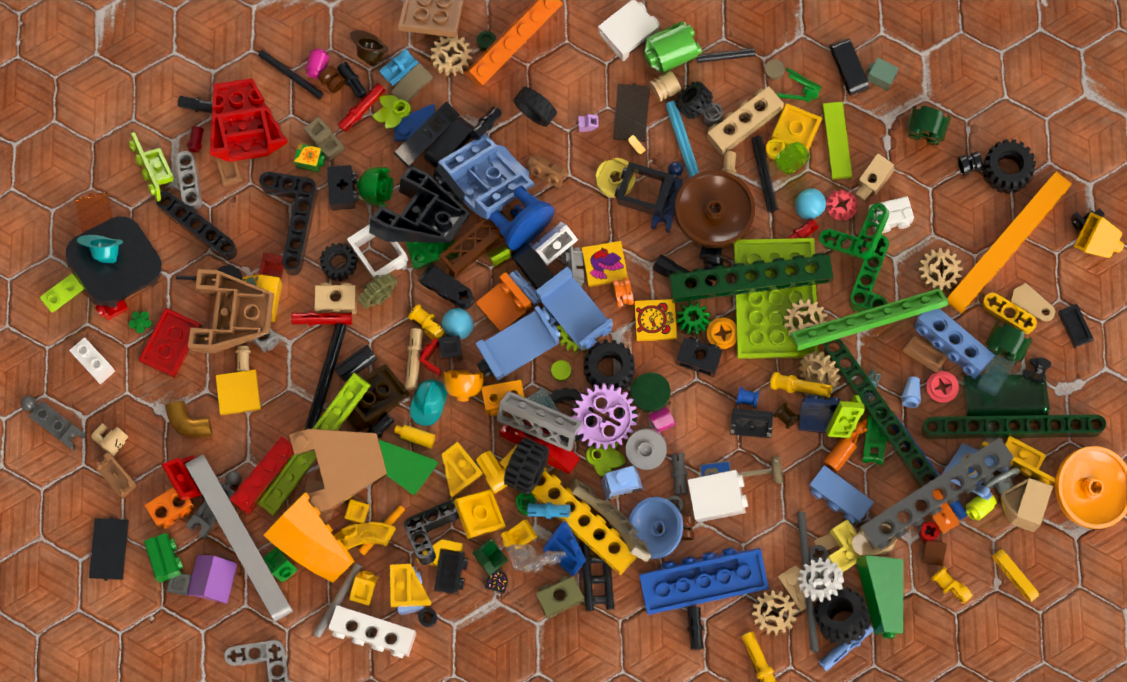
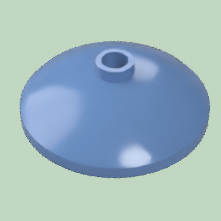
M650 497L641 501L631 512L629 521L637 529L638 533L636 535L640 541L642 539L645 541L651 554L650 559L665 557L677 547L683 533V520L679 509L674 503L665 498Z

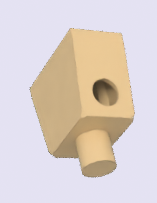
M877 154L859 179L861 187L855 195L863 201L868 198L870 193L876 196L893 174L894 164L880 154ZM874 179L876 182L870 183L869 180Z

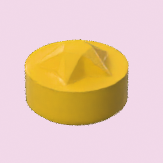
M774 138L767 142L765 151L769 158L779 159L784 155L786 147L782 140Z

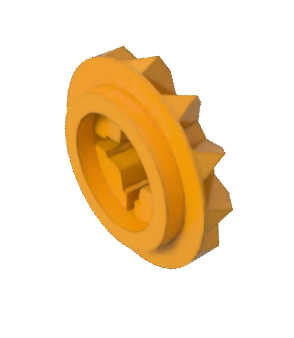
M728 318L713 320L707 328V338L710 344L719 346V349H727L734 346L737 342V325L735 322ZM720 326H722L724 332L729 333L726 335L725 341H723L721 336H717L720 333Z

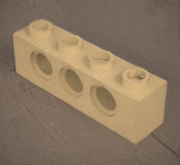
M769 86L766 89L762 88L754 94L753 99L750 101L745 100L741 103L737 111L728 113L720 124L715 123L708 129L707 140L723 156L725 152L733 149L783 110L784 103ZM760 105L764 107V110L757 111L754 107ZM741 117H746L749 119V121L747 123H743L739 119ZM732 129L734 133L729 135L724 130Z

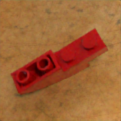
M529 421L525 423L529 427L532 426ZM506 424L499 431L500 437L517 445L526 437L548 447L549 458L547 464L568 474L572 472L580 461V458L572 450H565ZM541 428L543 433L550 434L549 432Z

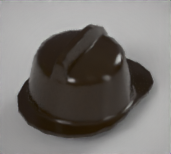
M355 30L350 33L351 40L357 45V57L370 66H376L377 62L382 59L384 52L388 51V47L369 32Z

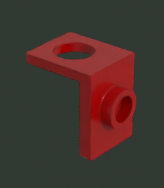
M434 338L431 344H427L421 351L422 356L419 361L422 366L441 377V370L428 362L440 345L439 340Z

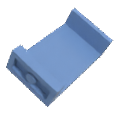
M568 267L564 268L536 290V297L581 351L585 348H591L596 343L597 338L601 335L605 337L612 331V319L608 320L573 278L572 271Z
M536 306L534 312L486 341L482 339L475 343L497 381L560 343L558 337L561 335L555 326H550L548 322L550 317L545 309L541 310L539 306Z

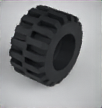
M1008 139L1003 140L1002 143L1000 141L997 142L995 146L990 148L983 163V176H986L985 181L987 183L991 182L990 187L992 189L998 188L997 192L1000 193L1003 190L1006 191V194H1010L1012 190L1016 193L1020 188H1025L1034 174L1036 161H1033L1034 154L1029 153L1031 149L1028 146L1025 148L1023 142H1020V144L1016 143L1015 139H1012L1011 142ZM1011 159L1018 164L1020 172L1007 174L1000 169L998 161Z
M603 340L602 344L597 342L595 347H591L589 353L585 356L584 373L588 384L591 383L593 389L594 384L601 389L602 383H605L607 389L610 384H613L614 391L618 387L625 390L627 384L632 382V377H634L635 373L634 357L630 353V349L628 347L625 348L621 342L617 344L616 340H612V342ZM605 358H614L620 362L622 368L614 376H605L598 371L597 366Z
M526 437L522 439L508 462L504 474V484L528 495L531 493L544 472L549 458V448Z
M846 587L845 590L843 588L842 590L838 589L837 596L830 595L831 600L824 597L823 602H820L818 599V606L814 610L816 613L815 619L821 634L833 644L837 641L838 645H843L844 642L849 645L852 644L851 641L853 640L859 641V636L864 637L866 634L865 630H868L870 626L868 623L870 622L869 611L863 597L859 596L857 591L854 590L852 592L851 588ZM842 611L852 612L851 616L844 621H833L835 615Z

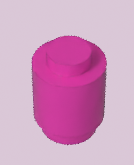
M316 48L315 51H310L305 68L307 76L319 79L320 74L326 69L329 56L325 50Z

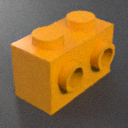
M521 380L481 387L486 414H491V416L498 415L500 402L508 391L524 397Z

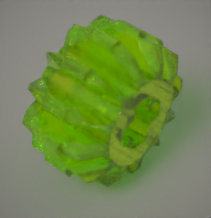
M794 142L780 151V154L776 156L775 162L777 167L784 174L788 175L795 173L809 160L810 154L805 146L799 142Z

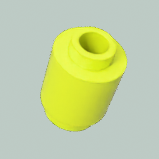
M977 495L966 504L967 515L973 520H981L994 509L997 503L995 497L992 495L989 500H986Z

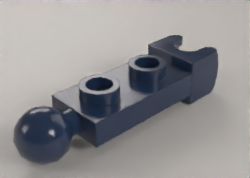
M672 162L668 166V172L675 176L676 183L664 217L653 215L651 229L653 230L656 229L658 223L663 222L666 224V232L670 233L675 215L676 197L683 183V179L678 178L683 173V166L679 162Z

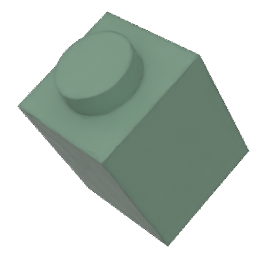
M877 58L875 63H870L866 71L869 74L867 81L888 91L897 76L899 68Z

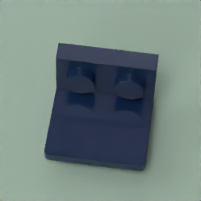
M818 396L803 398L800 408L799 431L826 433L825 430L840 399L831 397L828 400L819 399Z

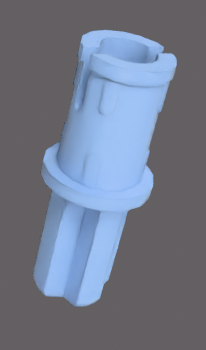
M518 270L509 275L531 301L532 305H537L540 302L536 297V291L531 286V282H527Z

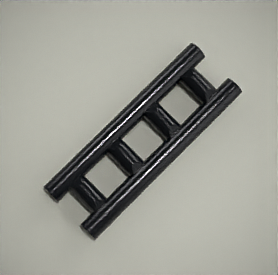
M601 532V535H594V538L597 540H602L605 537L603 532ZM581 540V550L586 559V562L583 564L586 612L594 611V604H606V610H614L612 568L598 555L590 556V548ZM603 563L604 575L591 576V564ZM604 583L605 595L593 596L592 584Z

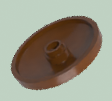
M720 170L703 171L690 177L680 188L675 202V217L681 231L691 241L709 248L727 247L741 240L749 231L755 215L754 198L747 185L735 175Z

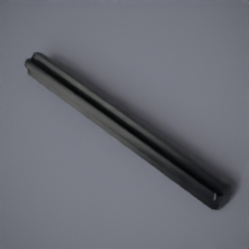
M337 323L335 325L304 430L312 429L320 419L347 327L344 324Z

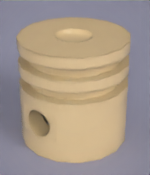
M671 70L658 76V79L655 78L649 81L651 90L659 102L681 91L680 84Z

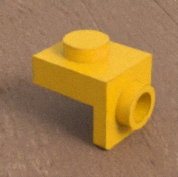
M527 519L501 534L504 546L510 551L520 550L538 537Z

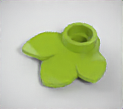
M394 95L381 96L379 99L383 108L373 114L372 117L380 123H385L386 129L394 128L400 124L403 118L410 114L411 107L408 102L399 100Z
M615 442L614 449L608 444L607 450H604L601 444L598 449L594 445L586 451V460L594 466L596 473L601 477L606 473L612 472L611 468L621 467L626 462L624 456L616 450L617 442ZM594 452L599 454L598 459L593 456Z

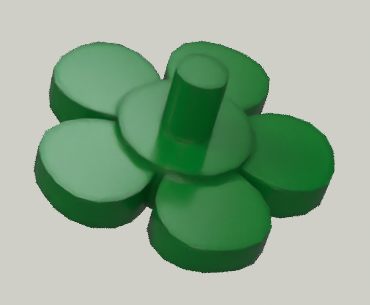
M143 311L141 316L139 312L132 313L131 317L133 320L129 321V327L131 329L136 328L137 333H143L145 328L152 326L151 320H148L150 317L148 312Z

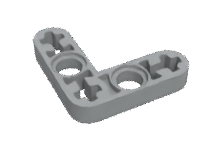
M277 640L233 646L224 653L225 661L231 666L267 662L269 682H273V680L280 681L284 678L285 682H289L285 648ZM273 645H276L278 648H281V650L277 652L278 659L282 658V661H274L271 663V659L275 660L274 654L270 652V650L273 649ZM252 648L260 650V656L257 659H252L249 656ZM242 649H245L246 661H244V657H237L235 662L229 659L233 651L236 654H243ZM276 665L283 667V673L280 676L272 674V669Z

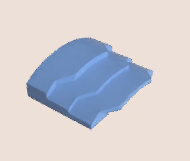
M486 134L480 140H473L438 162V166L442 165L465 193L463 202L484 219H488L496 210H503V206L516 199L517 197L513 193L519 186L523 185L526 190L534 186V182L529 178V171L511 155L506 147L496 145Z

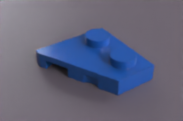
M435 104L428 105L403 118L400 124L394 128V141L405 142L435 113Z
M564 521L543 550L573 577L586 562V559L569 524Z

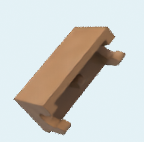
M108 452L104 455V461L96 463L97 471L116 493L124 499L138 485Z

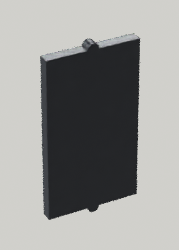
M110 517V519L95 518L89 578L104 579L105 581L109 579L123 580L129 520L114 519L113 517Z

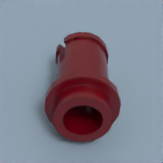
M193 126L187 147L188 151L198 153L202 149L201 140L204 129Z

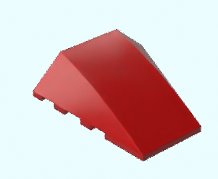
M253 78L214 84L209 155L227 162L269 156L288 143L285 135L283 136L279 124L274 120L270 108L265 104L264 98Z

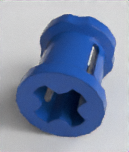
M740 387L736 404H746L756 409L760 391L752 392Z

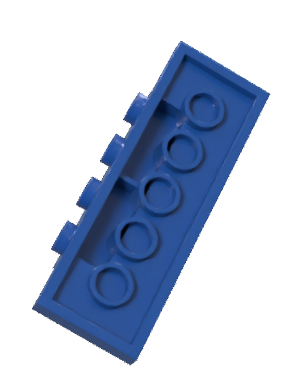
M727 548L722 550L723 554L715 555L714 552H708L702 555L703 558L685 557L681 563L674 564V561H666L657 570L639 573L647 615L769 589L761 548L741 552L739 550L735 551V548Z

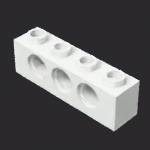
M337 605L328 628L330 632H333L332 636L344 639V637L352 639L353 643L361 646L367 643L372 645V649L380 652L386 649L392 651L391 655L398 658H403V655L409 657L417 634L415 630ZM350 622L358 624L357 629L353 632L347 630ZM371 628L377 629V635L374 638L367 637V631ZM394 634L397 636V641L394 644L386 643V638L389 635Z

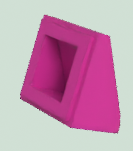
M667 407L648 415L657 432H662L675 426V421Z

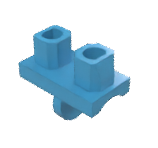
M405 49L398 56L393 57L387 65L379 70V73L391 86H394L419 62Z

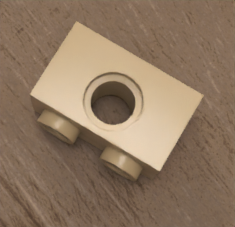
M321 283V285H315L316 313L352 312V314H357L356 286L351 283H341L340 285ZM335 294L341 295L338 301H332L331 298Z

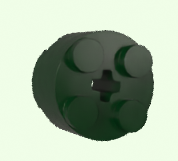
M913 106L906 127V131L909 133L908 137L914 140L924 138L928 140L927 143L938 146L939 142H943L951 117L947 115V118L942 116L943 112L935 108L921 106V109H916L917 106Z
M996 322L985 343L988 350L995 356H998V354L1005 356V360L1013 365H1016L1017 362H1022L1033 339L1029 337L1027 340L1024 337L1026 333L1004 323L1002 327L999 326L1000 322Z

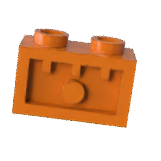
M936 490L932 492V496L934 499H943V496L940 493V491ZM948 503L941 506L942 511L931 516L942 534L960 524Z

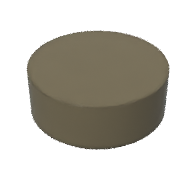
M777 59L768 61L765 66V75L771 80L780 79L784 74V64Z

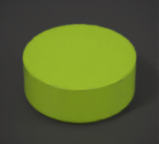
M559 360L552 365L551 373L555 380L562 382L568 380L571 376V366L568 362Z

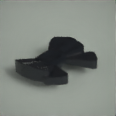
M1046 358L1030 359V364L1036 370L1035 372L1023 370L1025 379L1029 378L1033 382L1044 383V375L1046 370L1051 367V362Z

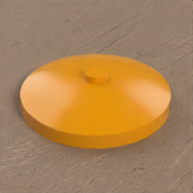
M1098 446L1081 448L1069 454L1059 466L1055 479L1056 498L1063 513L1075 524L1088 529L1107 528L1119 522L1127 513L1126 463L1113 451Z

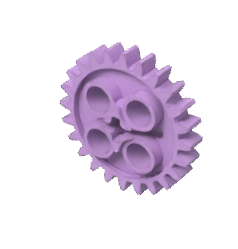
M602 383L601 389H599L594 384V391L586 388L587 395L580 393L582 400H575L579 406L578 408H572L577 413L571 417L582 422L581 429L577 435L583 434L580 440L585 441L588 439V446L595 442L596 449L601 444L604 450H607L608 444L614 449L615 442L623 445L621 439H629L627 432L634 433L630 426L637 425V423L632 421V418L638 417L637 414L632 413L637 407L630 406L633 399H626L627 392L620 394L622 388L618 387L614 391L613 384H610L607 389L605 383ZM603 397L605 405L597 408L596 400ZM592 407L603 414L606 413L610 418L620 422V425L617 426L606 419L602 420V417L589 411L588 408ZM621 407L623 410L622 415L618 418L614 417V409ZM593 415L595 423L592 426H587L586 418ZM612 425L613 432L606 436L603 431L605 426Z

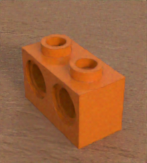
M174 487L145 504L146 509L160 529L172 526L175 523L174 520L179 517L184 518L192 513V509L195 508L191 499H186L182 506L176 507L175 502L179 499V496ZM161 509H167L166 516L158 518V512Z

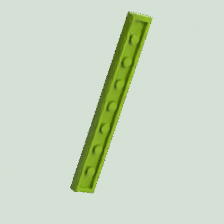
M353 373L312 429L338 431L371 385L359 375ZM315 451L298 456L293 454L257 504L275 516L316 461Z

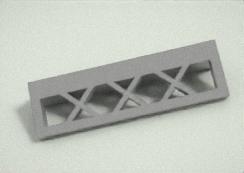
M510 391L501 400L497 415V421L568 451L572 450L575 436L582 426V422ZM504 411L510 413L513 416V418L510 419L506 416H503ZM522 420L529 421L532 426L525 425ZM541 427L548 429L550 434L543 433ZM559 435L568 437L569 442L562 441Z

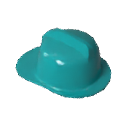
M84 235L77 238L79 244L89 247L93 259L102 263H115L119 245L123 243L119 239L98 235Z
M429 379L418 385L410 406L411 418L415 423L421 426H429L439 420L447 399V391L441 382Z

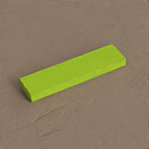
M843 101L823 103L832 180L852 178Z

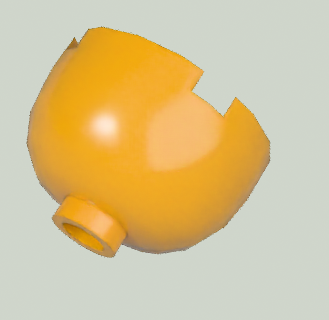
M449 370L448 372H443L444 387L451 396L457 397V401H469V397L476 396L480 393L481 387H483V372L475 371V374H472L469 370Z

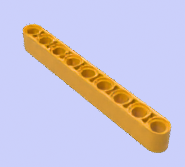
M1056 171L947 298L948 304L962 314L1063 197L1072 183Z

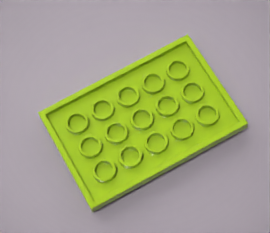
M814 238L739 240L734 243V264L744 263L745 265H752L753 262L760 260L768 263L776 258L791 260L794 256L803 255L804 258L815 254ZM813 266L805 267L808 273L816 272ZM787 268L785 270L786 274L789 276H793L796 274L795 270L792 268ZM773 271L765 272L768 278L776 277ZM747 273L745 275L746 279L749 281H753L756 279L755 275L752 273ZM816 285L735 295L738 359L804 358L808 353L817 351L819 354L818 345L798 351L790 336H788L790 328H784V325L788 323L784 321V316H789L786 310L787 308L793 310L791 307L793 302L799 305L800 299L803 303L810 299V304L813 305L817 301ZM801 309L799 311L803 312L807 311L808 309ZM815 313V314H814L815 320L818 321V320H817V314ZM806 318L802 323L806 325L807 322L809 323V319ZM792 319L793 325L797 329V323Z

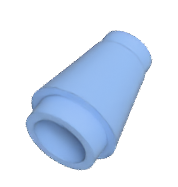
M908 377L901 396L902 405L907 408H917L918 404L921 403L920 379L917 377Z

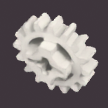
M819 558L817 563L812 559L810 566L804 564L805 571H799L801 576L798 578L800 590L804 592L806 598L811 596L812 601L819 598L820 602H823L824 597L831 600L830 595L837 596V589L842 590L843 588L841 584L844 582L842 570L838 568L836 562L831 564L830 559L823 562L822 558Z

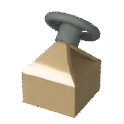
M1019 468L1007 470L983 484V486L989 489L998 488L1004 513L1011 525L1031 532H1035L1041 525L1053 486L1030 478L1014 486L1011 479L1020 473Z

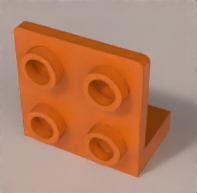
M506 272L499 277L500 283L476 302L477 306L500 332L532 309L531 301Z

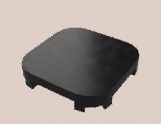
M117 216L76 236L66 247V263L68 268H71L87 292L89 300L94 305L109 306V308L116 307L119 301L150 285L151 287L156 285L161 276L162 262L159 255L139 225L128 217ZM84 235H98L119 239L123 243L119 245L115 263H102L93 259L89 247L79 244L77 238Z

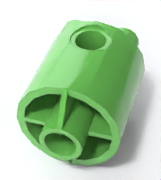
M681 21L647 37L644 55L648 64L657 71L665 73L698 57L702 50L692 37L695 33L691 25L687 26L685 22Z

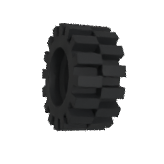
M692 82L691 86L688 84L686 89H682V93L678 94L677 97L679 99H676L675 106L686 118L694 119L695 116L699 117L700 113L703 114L705 108H709L708 104H711V99H713L712 92L702 82Z
M332 243L331 247H325L326 251H322V257H320V265L324 274L329 279L332 278L333 281H336V279L343 281V278L349 279V275L352 276L354 274L353 271L357 268V259L351 247L349 248L348 245H342L341 243H338V245ZM337 255H341L346 259L345 266L340 269H336L331 265L332 258Z

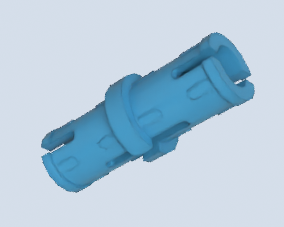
M547 502V504L529 503L527 512H529L528 517L541 516L546 517V519H551V517L569 518L571 509H569V504L556 505L551 502Z

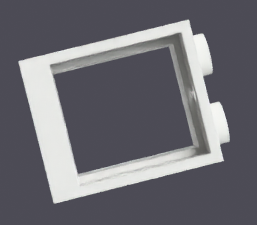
M370 224L347 239L350 247L372 278L377 276L381 278L382 275H386L395 269L399 270L408 261L407 255L399 243L390 242L399 257L375 272L359 249L360 246L375 237L369 233Z

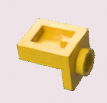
M369 571L359 572L355 577L349 600L369 606L379 577L374 576Z

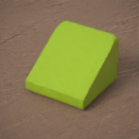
M502 245L489 252L487 257L493 266H497L511 257L510 250L505 245Z

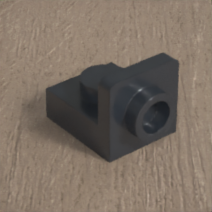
M1100 208L1095 212L1093 210L1090 211L1101 217L1105 215ZM1077 211L1072 215L1071 223L1077 231H1082L1090 212L1083 218Z

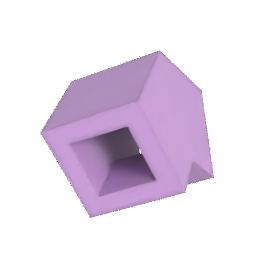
M591 114L578 116L579 132H589L599 128L598 116Z

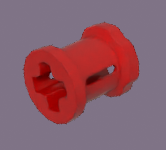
M934 522L923 524L919 532L921 541H935L940 532L938 525ZM927 529L934 532L932 536L925 534Z

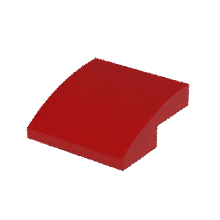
M194 455L183 459L179 457L161 465L180 500L202 496L201 491L185 465L195 459Z

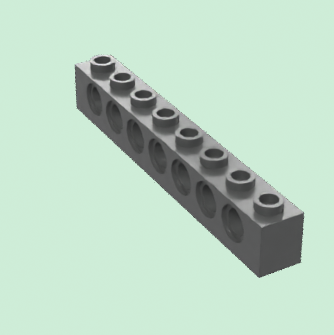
M999 437L862 525L860 531L873 550L877 547L881 550L890 544L889 540L894 536L898 539L905 535L908 527L912 525L914 527L919 526L925 521L924 517L931 514V516H934L942 511L941 506L948 503L951 505L959 500L958 495L964 491L966 494L972 492L977 488L975 484L981 480L985 483L992 479L995 471L1000 469L1002 472L1011 466L1010 462L1014 457ZM987 457L992 458L995 465L993 467L987 466L984 459ZM970 468L975 469L978 476L976 478L969 477L967 470ZM950 480H958L960 488L953 489L950 486ZM940 491L943 494V499H934L932 492ZM923 502L926 510L918 511L915 508V503ZM899 513H905L908 515L909 520L903 523L898 520L897 516ZM882 524H888L891 527L889 534H884L880 530Z

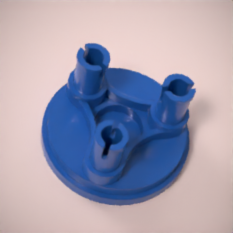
M523 185L519 186L513 195L524 204V209L520 204L514 206L519 213L513 208L511 209L510 213L515 217L512 222L508 221L499 210L493 212L489 217V220L500 229L506 245L511 250H518L526 243L530 244L549 225L555 212L554 207L550 203L539 201Z

